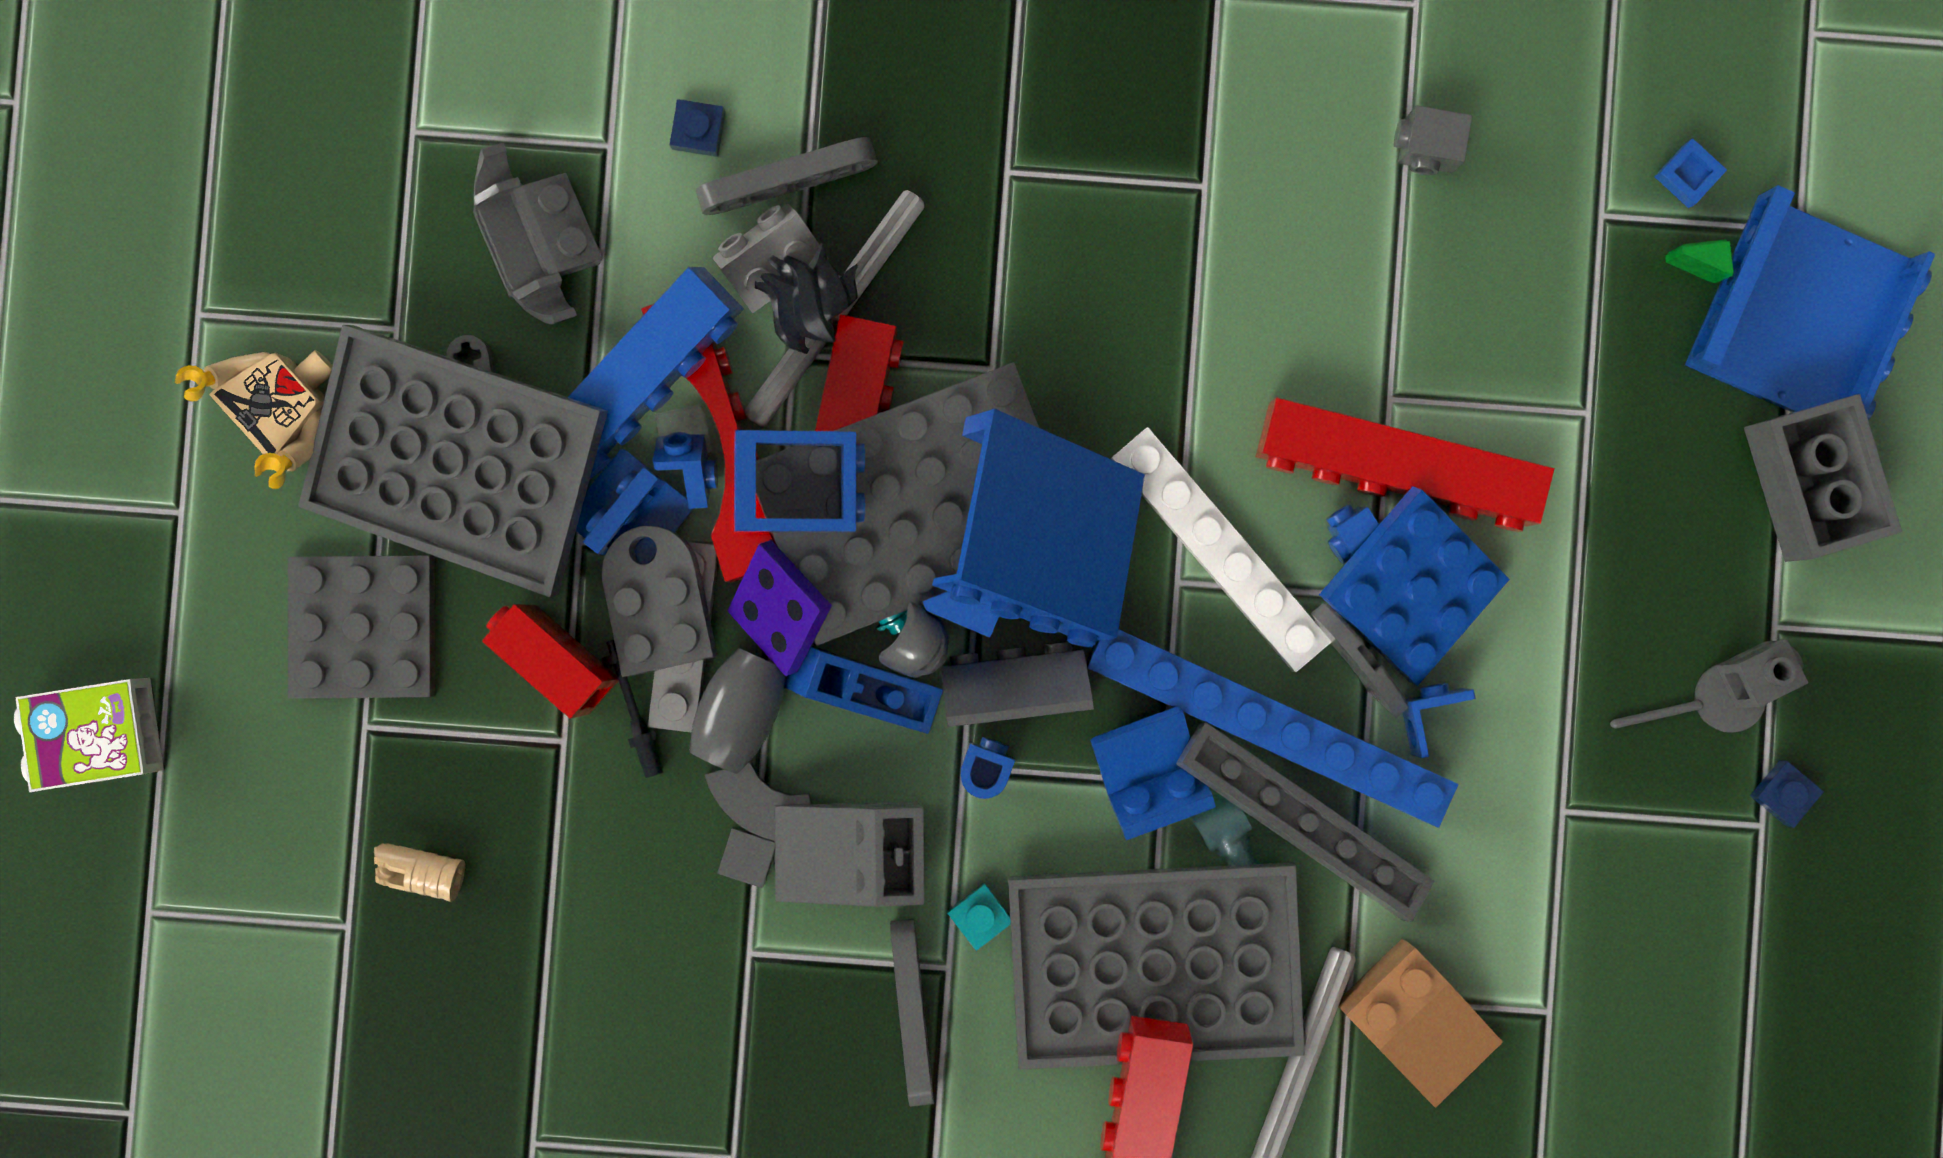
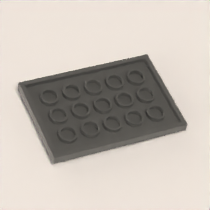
M342 325L314 440L313 454L309 461L298 507L548 597L557 596L561 588L608 411L354 325Z
M1014 362L835 430L856 432V443L865 444L864 473H856V493L865 494L864 522H856V532H771L776 546L832 605L814 640L816 646L906 611L909 602L921 605L923 601L947 592L932 586L933 579L957 574L982 444L962 436L966 417L997 409L1039 428ZM796 445L756 460V495L765 518L841 519V446Z
M1293 862L1008 877L1018 1070L1121 1065L1123 1062L1117 1061L1119 1035L1121 1032L1128 1033L1131 1016L1188 1024L1193 1041L1190 1061L1305 1055L1296 865Z

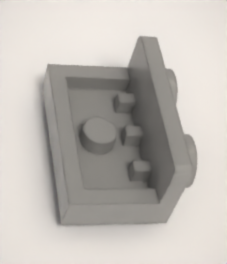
M789 204L783 207L777 205L766 210L757 219L758 225L744 235L737 233L727 238L719 246L718 250L720 252L713 257L716 264L752 313L770 301L767 294L755 289V281L764 282L760 278L762 273L780 276L778 271L768 262L772 255L781 260H784V257L788 255L809 265L819 247V243L804 221Z

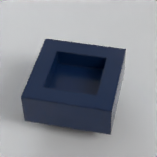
M677 99L669 144L672 150L718 157L726 113L724 107Z
M1779 760L1750 796L1785 826L1794 828L1824 791L1788 761Z

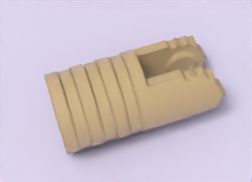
M382 843L374 847V863L378 865V868H375V880L379 885L418 893L419 895L431 896L432 898L444 899L453 902L458 896L465 874L464 860L441 856L431 852L428 853L418 849L395 846L389 843Z

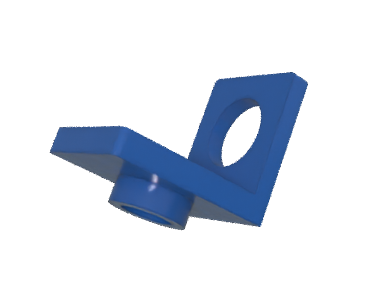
M1448 683L1421 687L1419 688L1421 696L1406 699L1408 709L1403 712L1412 756L1419 758L1429 757L1420 710L1476 699L1474 689L1459 688L1449 690Z

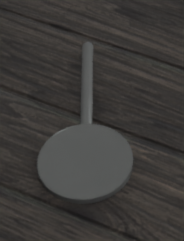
M1716 665L1705 671L1697 682L1694 695L1695 701L1614 719L1610 722L1612 728L1617 729L1697 710L1703 721L1710 727L1719 731L1733 733L1744 731L1753 726L1762 716L1766 705L1760 708H1736Z

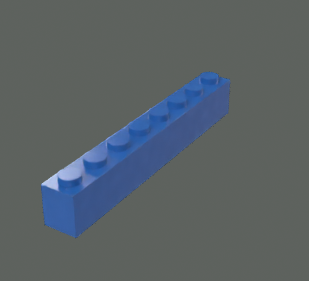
M1119 629L1117 638L1096 641V645H1093L1086 661L1087 668L1173 708L1179 706L1184 713L1437 828L1440 827L1459 785Z

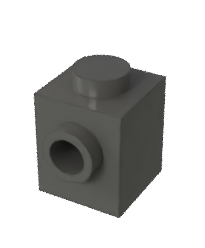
M1416 105L1405 119H1400L1397 124L1394 147L1400 148L1398 164L1409 165L1412 172L1422 175H1436L1439 171L1453 173L1465 162L1473 115Z
M1788 640L1763 642L1716 665L1736 708H1760L1808 684L1803 672L1802 658L1790 646Z

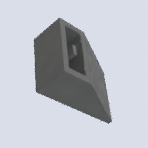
M917 802L775 805V901L874 907L924 905L923 807Z

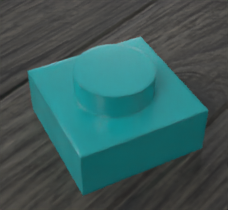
M985 882L947 910V914L976 951L1011 925L1010 914Z

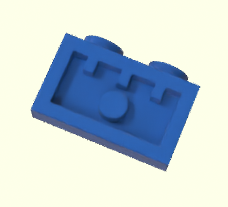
M1179 706L1091 739L1092 748L1110 804L1126 841L1216 808L1210 788L1176 765L1180 755L1191 739L1185 715Z

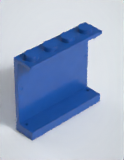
M1777 185L1757 197L1732 255L1733 276L1721 281L1685 366L1792 413L1860 394L1869 420L1876 407V401L1873 398L1878 386L1888 377L1893 369L1895 358L1892 357L1897 342L1905 336L1912 325L1913 314L1910 312L1916 298L1925 291L1930 283L1932 272L1929 268L1935 254L1928 251L1913 258L1905 257L1791 207L1790 204L1795 192Z
M997 409L966 417L962 436L982 444L958 570L957 574L934 578L932 586L951 592L950 598L956 602L971 605L979 603L991 607L990 613L997 617L1006 619L1022 618L1030 621L1029 627L1033 630L1044 633L1060 632L1068 635L1067 641L1074 645L1093 647V645H1096V641L1117 638L1145 474Z

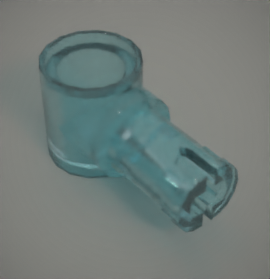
M1222 797L1215 801L1216 808L1190 817L1193 825L1200 831L1201 839L1210 853L1215 851L1218 857H1224L1228 865L1259 864L1249 844L1251 838L1248 831L1252 830L1251 825L1243 810Z

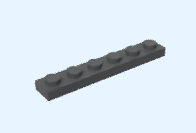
M1205 722L1198 725L1176 765L1401 920L1413 922L1434 880Z

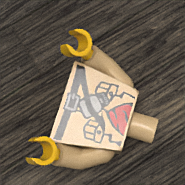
M314 350L298 366L290 358L276 352L272 354L260 352L232 357L208 365L204 368V371L197 366H184L178 370L175 383L179 384L185 380H192L198 384L197 387L189 388L184 393V398L191 402L202 398L205 387L209 386L214 389L209 395L262 452V455L255 461V476H260L266 470H275L276 473L269 478V487L278 489L285 483L286 470L295 471L310 460L313 454L314 440L325 399L324 394L318 387L330 377L333 365L317 350Z

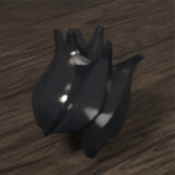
M822 243L817 248L809 265L788 255L784 257V260L772 255L768 262L778 271L780 276L762 273L760 278L764 282L755 281V289L764 292L770 298L776 335L790 349L807 354L809 348L805 345V337L834 343L836 332L830 319L840 315L858 298L855 282L858 265L852 266L841 275L829 263Z

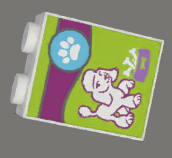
M150 678L128 679L15 697L17 709L14 713V723L16 730L21 735L24 752L21 760V771L24 779L28 782L29 792L164 771Z

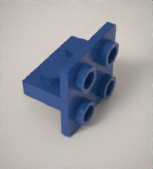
M621 449L586 491L576 532L585 538L583 543L594 552L606 555L612 543L619 536L636 527L657 526L676 533L695 508L689 509L686 497L627 450ZM649 537L641 539L635 548L636 558L642 564L650 563L657 553L656 544Z

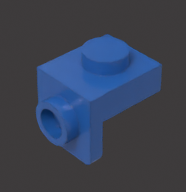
M675 432L667 436L657 437L653 456L654 469H683L689 509L708 508L710 489L718 488V468L716 460H708L705 434Z

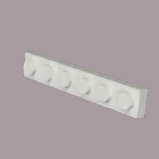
M1148 427L1111 458L1113 461L1145 474L1142 489L1144 499L1292 672L1300 670L1331 643L1321 628Z

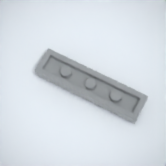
M688 542L698 560L711 621L718 569L717 554L712 544ZM706 659L654 672L648 727L691 732L695 713L702 697Z

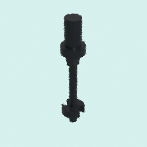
M608 641L606 644L610 655L601 658L604 668L614 666L632 720L630 723L633 738L628 739L630 748H636L645 778L663 773L654 740L658 739L655 730L649 732L643 718L640 717L628 677H622L615 641Z

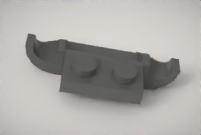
M504 143L482 148L479 154L473 188V214L509 298L513 297L526 312L544 323L554 324L577 316L574 307L568 305L560 289L562 283L561 276L599 265L603 258L567 174L563 173L521 185L519 178H513Z

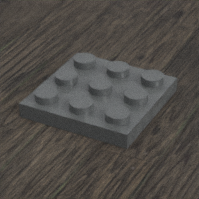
M435 556L288 557V699L435 697Z

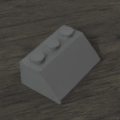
M1860 394L1744 427L1785 562L1815 559L1902 532Z
M1062 642L1044 645L1045 654L1026 656L1025 647L997 650L998 660L979 662L978 653L950 656L951 665L941 667L947 727L1093 710V699L1084 650H1073L1071 643Z

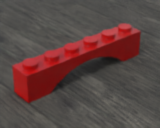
M649 305V306H646V307L641 308L643 315H644L653 305ZM714 341L702 353L706 358L704 363L686 379L696 388L708 406L720 434L725 459V489L720 514L711 538L724 580L731 583L743 579L760 543L769 540L775 543L771 532H734L735 430H742L740 420L747 419L739 391L731 393L726 376L733 374V369L725 346L717 348ZM756 446V460H759L760 456ZM756 495V518H765Z

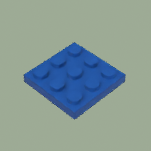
M1412 486L1319 595L1403 677L1418 686L1510 579L1422 489Z

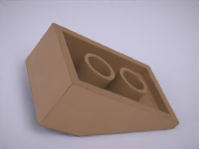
M1403 938L1342 996L1338 1006L1435 1108L1503 1043L1435 967Z

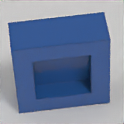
M1692 138L1676 152L1654 177L1687 208H1690L1706 194L1727 169Z

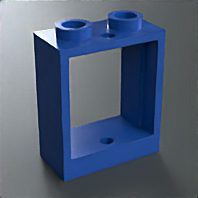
M735 430L734 532H856V522H864L865 494L856 493V473H864L865 444L856 443V432ZM756 445L841 446V519L756 518Z

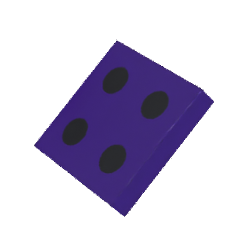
M769 540L758 545L727 611L785 676L798 672L832 605L776 544Z

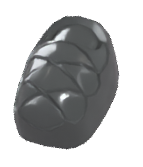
M909 602L906 623L894 643L880 653L879 660L881 664L909 677L919 678V676L934 673L943 665L948 655L949 640L944 629L945 625L932 613L926 611V609L914 602Z

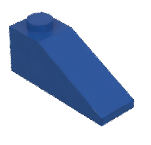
M813 646L810 647L798 672L787 676L784 686L805 698L929 734L943 692L941 688Z

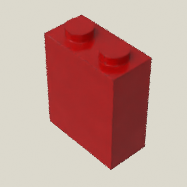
M514 604L511 608L505 605L493 615L486 625L490 632L482 642L569 719L589 715L618 683L617 675L609 668H604L601 661L537 605Z

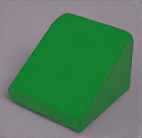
M1726 239L1683 244L1665 255L1666 263L1711 283H1718L1733 276L1730 241H1726Z

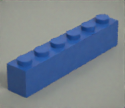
M688 267L568 396V398L608 411L590 478L599 474L609 464L611 459L607 454L617 443L620 445L626 444L640 431L642 425L638 421L649 409L652 412L657 411L672 397L674 392L670 387L681 376L687 378L699 369L706 359L702 353L714 341L717 344L724 341L737 328L738 323L734 319L744 308L704 267Z

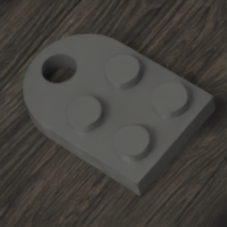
M657 526L636 527L619 536L605 555L602 565V583L622 677H631L718 657L698 560L689 543L674 531ZM649 537L655 542L657 553L650 563L642 564L636 558L635 548L641 539Z

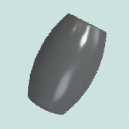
M737 648L718 668L704 691L692 723L689 752L715 766L738 774L757 754L773 727L783 699L786 676L775 664Z

